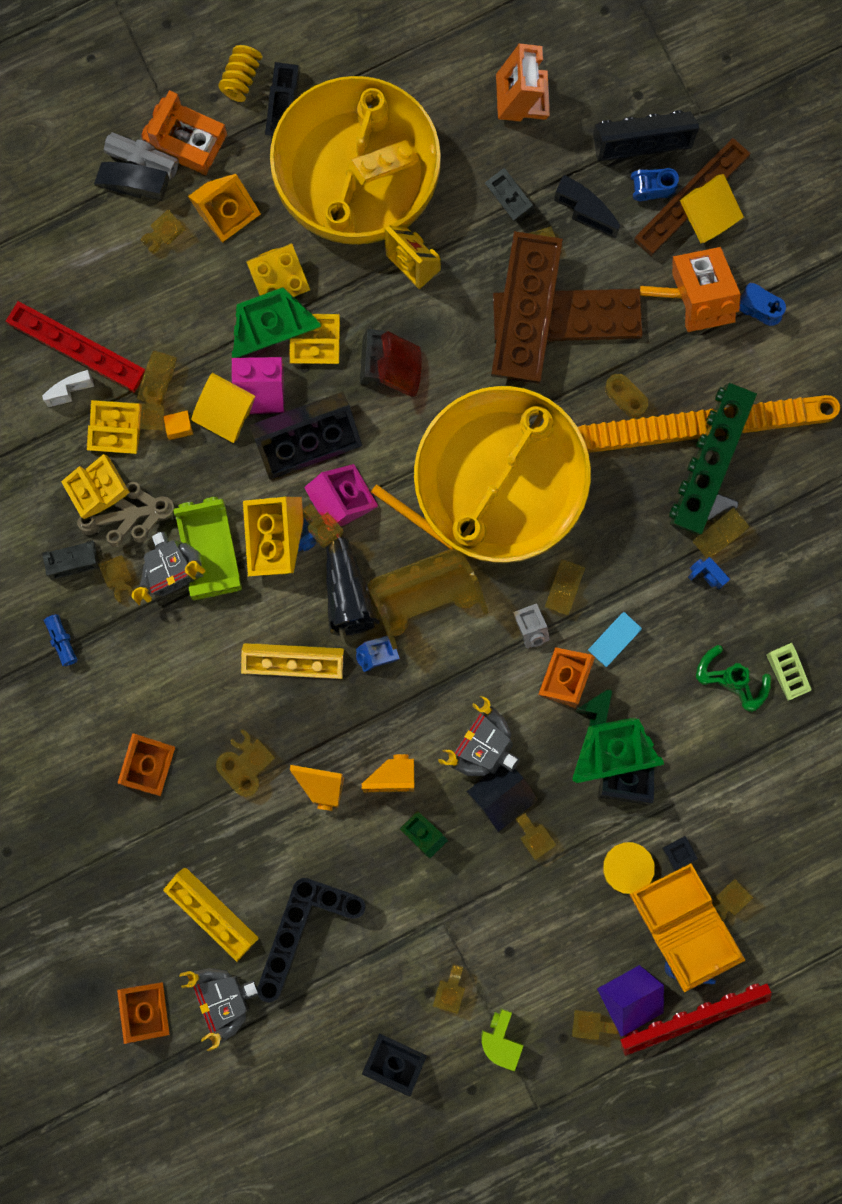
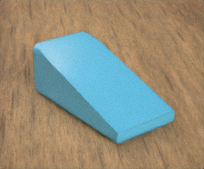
M623 612L588 651L607 667L642 628Z

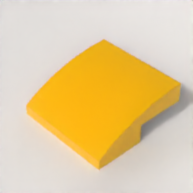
M724 174L717 175L704 186L694 189L680 200L700 244L714 238L744 218Z
M312 314L321 322L322 327L290 338V363L339 364L340 314Z
M212 373L202 390L191 420L234 443L239 437L244 420L250 414L256 396Z
M91 400L87 450L137 454L142 404Z
M105 454L100 456L86 469L79 466L61 481L83 519L109 508L130 493L111 459Z

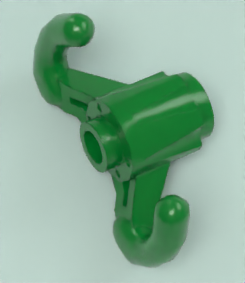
M716 645L708 650L697 667L696 679L703 685L717 683L739 696L742 707L746 711H756L763 705L771 689V675L764 674L762 676L760 692L756 698H752L748 686L750 682L749 669L742 666L741 663H735L726 670L708 672V665L716 656L723 652V647Z

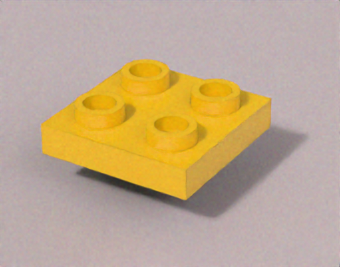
M292 243L281 248L269 250L258 257L246 261L259 296L282 287L294 297L310 291Z

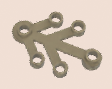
M130 482L126 485L129 492L133 488H136L137 491L129 493L127 496L130 499L137 498L147 506L136 507L122 498L113 504L122 511L98 516L93 515L85 519L80 516L77 525L82 534L93 535L98 531L99 526L123 521L117 530L108 532L106 536L111 547H119L123 543V538L135 523L142 517H148L142 525L133 527L131 531L133 539L141 543L148 538V533L158 521L168 520L172 516L174 504L168 497L154 498L142 491L138 483ZM160 506H165L161 510L157 509ZM91 520L90 523L83 524L85 521ZM140 531L144 532L143 535L136 536V533ZM113 537H119L116 541H111Z

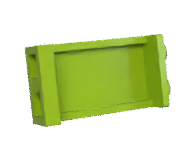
M210 497L204 499L203 503L194 505L193 502H186L180 504L179 508L173 509L181 542L188 543L201 553V563L205 569L203 577L189 583L190 597L193 601L241 591L242 585L223 499Z

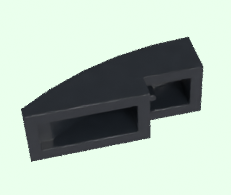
M279 62L274 64L265 135L273 136L282 115L292 102L297 99L301 70L299 65Z
M101 162L94 185L140 199L141 196L163 201L170 179L167 171L129 163Z
M563 175L555 192L554 201L573 209V220L616 239L620 224L613 213L589 189L570 177Z

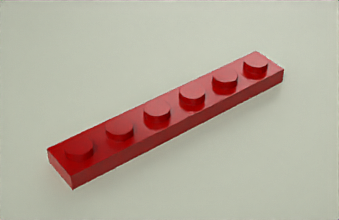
M17 301L5 321L7 325L134 393L147 373L146 369L19 301Z
M753 984L745 989L746 992L738 995L735 993L727 994L721 998L720 1002L701 1004L697 1007L696 1011L688 1014L686 1011L674 1015L672 1020L665 1023L663 1021L654 1022L648 1026V1029L638 1032V1030L631 1031L624 1035L623 1039H620L622 1051L625 1056L769 1002L771 1001V990L768 984L761 986L760 984Z

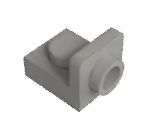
M537 603L513 612L526 648L537 647L550 640L547 625Z

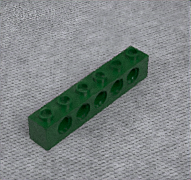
M730 382L724 385V388L720 387L715 396V401L718 403L715 410L709 412L705 422L709 426L706 433L700 435L696 445L699 448L696 458H691L687 467V471L690 474L687 481L683 480L679 487L678 494L681 496L678 504L674 503L670 510L669 517L672 518L670 525L696 535L702 534L757 393ZM726 405L733 407L735 411L733 418L725 416L724 407ZM717 428L725 432L726 437L723 442L715 438L714 433ZM707 452H713L716 455V463L714 465L706 462L705 455ZM698 475H703L707 479V486L704 489L699 488L696 484ZM690 498L698 502V508L695 512H691L687 508V501Z

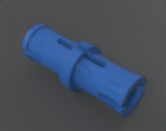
M59 614L45 618L43 621L52 639L50 643L52 647H55L62 666L66 667L76 663L78 659L71 647L70 635L66 634Z

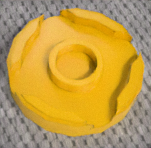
M624 842L614 846L607 852L603 862V874L606 882L614 890L624 894H631L651 883L655 864L651 854L643 846Z

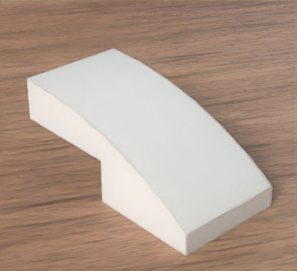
M86 370L61 380L42 396L43 401L48 407L72 402L70 392L94 387L91 374Z

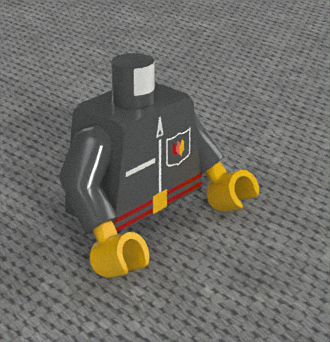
M166 532L153 535L152 540L156 549L144 555L145 563L143 565L139 588L132 592L134 601L138 605L141 604L142 599L147 603L151 602L152 597L149 595L150 593L165 596L203 577L205 569L202 567L201 553L188 543L176 540L169 542Z
M479 696L484 700V706L479 708L473 703V708L479 712H484V715L479 713L455 752L452 750H442L449 755V760L446 762L438 759L441 765H451L453 769L467 776L495 774L500 765L512 772L520 759L509 752L513 747V743L510 740L512 733L505 718L494 707H490V701L484 696Z
M215 968L182 972L179 977L186 975L189 982L181 987H193L209 1034L204 1036L201 1042L206 1039L212 1041V1047L207 1049L210 1052L217 1048L220 1043L234 1036L245 1022V1012L249 1011L246 1000L258 995L256 983L252 980L240 985L237 976H231L228 971Z

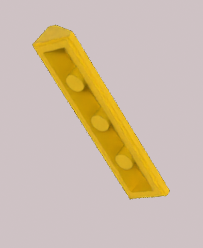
M245 643L241 652V674L342 679L344 649Z
M187 868L179 871L163 889L236 962L259 939Z

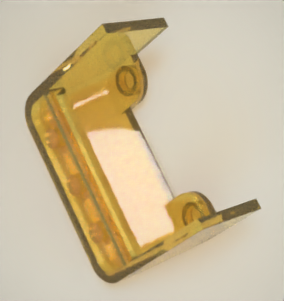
M455 549L443 551L378 576L367 585L393 650L398 648L394 636L404 633L409 625L408 618L454 601L458 607L470 608L478 603L484 615L489 613L478 578L464 554Z

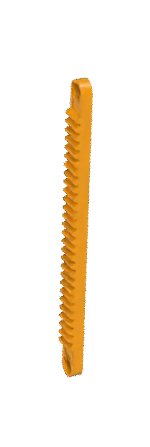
M829 395L808 398L799 397L797 399L790 398L785 401L778 400L767 403L759 402L753 404L742 433L830 422L838 415L840 404L835 397ZM822 403L830 404L833 408V413L830 415L823 414L820 410V405ZM733 407L724 408L725 416L733 418L735 415ZM715 409L699 410L698 412L690 411L688 413L681 412L679 414L672 413L667 416L660 415L649 418L641 417L640 419L633 418L619 422L594 423L588 426L582 425L578 429L585 441L588 453L699 439L702 433H706L709 426L705 424L707 416L711 410L714 411ZM717 428L714 435L715 437L724 436L725 432Z

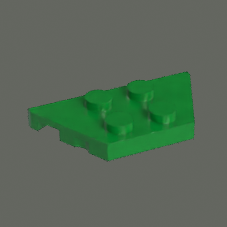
M284 287L244 301L236 306L232 358L244 356L322 327V324Z
M638 718L589 726L573 774V782L581 783L664 765L662 757L656 754L652 747L654 744L650 737L645 734L644 727Z

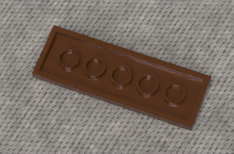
M514 231L491 372L492 377L540 384L563 239Z
M640 289L554 292L547 341L641 339ZM504 292L493 293L494 343L497 341Z

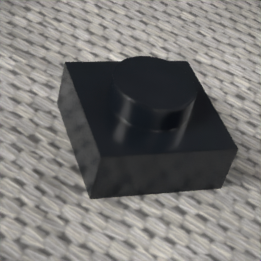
M686 836L662 847L673 871L698 859Z

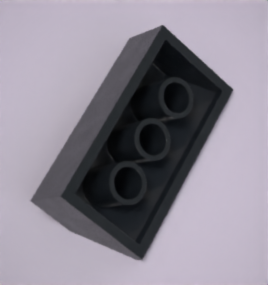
M682 110L673 111L666 115L650 114L645 118L627 117L622 121L616 122L611 120L601 121L595 124L593 131L597 161L691 149L699 130V123L691 111L683 112Z
M343 392L249 425L269 480L363 446L350 405Z

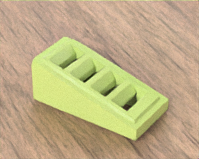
M792 643L766 655L788 701L811 691L800 659ZM785 654L788 655V659L779 662L778 657ZM792 663L794 668L783 672L781 667ZM793 673L797 674L798 677L787 681L785 678ZM801 682L802 687L790 691L789 686Z

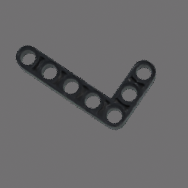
M301 878L295 882L258 984L257 993L262 1001L274 1002L281 996L312 907L316 906L347 918L357 919L363 916L366 911L365 901L361 897L308 878ZM304 882H308L312 886V893L306 898L300 896L298 892L299 886ZM327 891H333L337 896V901L333 906H327L323 902V895ZM353 899L358 900L362 906L361 911L356 915H352L347 911V904ZM294 907H299L303 911L304 915L300 922H293L290 919V911ZM285 932L292 933L295 938L294 944L291 947H285L281 943V936ZM276 957H281L286 963V967L282 972H276L272 968V962ZM268 982L273 983L277 988V993L274 997H267L263 992V987Z

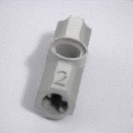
M113 132L106 138L103 149L105 154L129 164L167 171L170 180L175 176L179 160L157 151L148 142L143 140H136L135 142Z

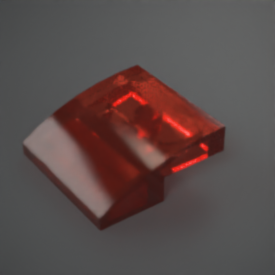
M387 331L381 335L384 357L377 361L380 382L410 397L417 396L421 379V348Z

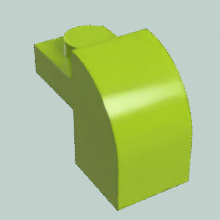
M501 1008L499 1013L494 1012L490 1027L494 1029L493 1033L482 1030L481 1043L485 1054L493 1063L515 1071L523 1045L504 1038L512 1012Z

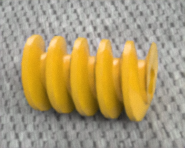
M235 46L232 50V55L229 57V63L226 65L225 72L222 74V80L219 82L218 87L220 91L234 101L244 102L246 97L243 94L249 93L247 86L253 83L250 77H255L256 72L254 69L259 68L258 61L262 60V54L249 46Z

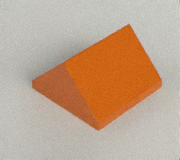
M555 647L538 695L576 708L595 656Z
M132 733L118 784L161 796L175 747Z
M163 982L117 990L124 1044L170 1035Z

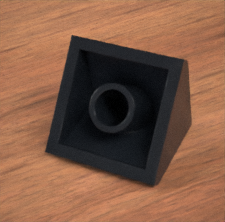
M501 765L495 774L489 773L466 791L498 832L538 801L525 779L516 769L511 772Z
M655 767L601 778L598 797L642 805L653 804Z
M379 1033L362 1071V1075L410 1097L427 1055Z

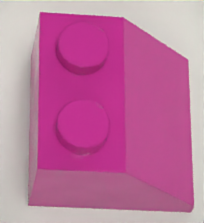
M282 357L232 358V383L256 396L250 414L284 413V365Z
M354 464L321 472L304 487L328 530L344 526L378 507Z

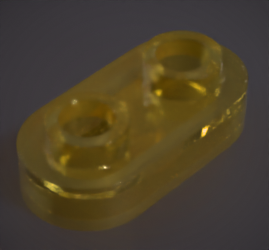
M614 374L608 378L605 385L607 396L626 415L633 418L642 416L648 407L647 397L625 375ZM618 385L621 387L622 390L620 392L614 391L613 386ZM635 402L639 405V408L633 409L630 404Z
M233 752L221 754L216 762L219 774L240 796L251 797L255 795L260 786L258 777L237 754ZM228 761H233L235 764L232 770H227L225 767ZM250 780L251 787L244 789L242 787L243 781Z

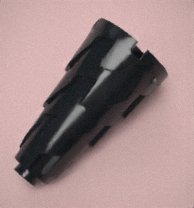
M334 535L326 543L329 630L331 634L340 636L339 630H345L346 636L363 633L375 628V624L379 625V615L372 602L366 581L358 567L355 554L353 555L349 540L344 538L343 535Z

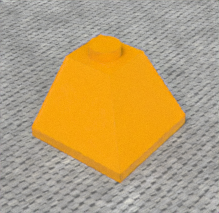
M236 174L209 181L188 196L199 215L221 242L227 240L261 215Z
M408 754L393 755V759H388L362 783V791L414 792V759H409Z
M290 765L291 773L314 804H318L317 809L332 811L333 807L339 808L344 782L343 774Z

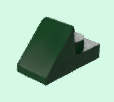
M612 690L604 691L575 711L595 716L594 719L589 720L588 727L606 723Z
M418 811L400 828L429 859L448 841Z

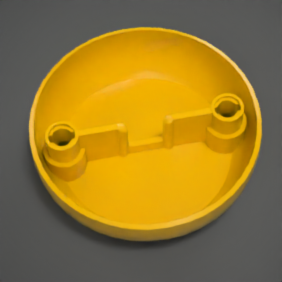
M339 77L320 83L301 94L286 109L279 120L273 134L270 149V165L274 186L289 214L313 234L343 244L359 245L385 240V228L388 225L409 227L423 213L432 199L440 174L441 154L439 139L427 112L414 97L403 89L389 82L371 77ZM404 140L408 142L419 158L414 166L364 185L360 184L348 166L351 160Z
M494 386L469 392L457 398L434 418L425 431L417 450L414 465V483L416 496L427 522L445 543L458 552L480 561L512 563L524 561L548 551L572 530L578 522L588 499L591 484V466L586 444L578 427L561 407L550 399L524 388ZM538 415L536 420L530 427V418L532 416ZM470 522L462 535L461 528L463 524Z

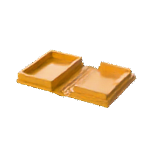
M692 864L630 894L631 899L684 993L746 961L728 928L713 906L712 899Z

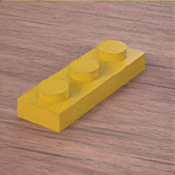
M404 140L351 160L348 166L360 184L364 185L414 166L419 158L408 142Z

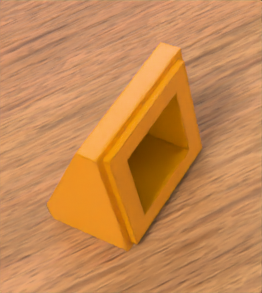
M188 410L164 416L166 433L169 440L193 435Z

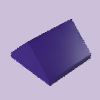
M640 965L597 988L621 1037L664 1013V985Z

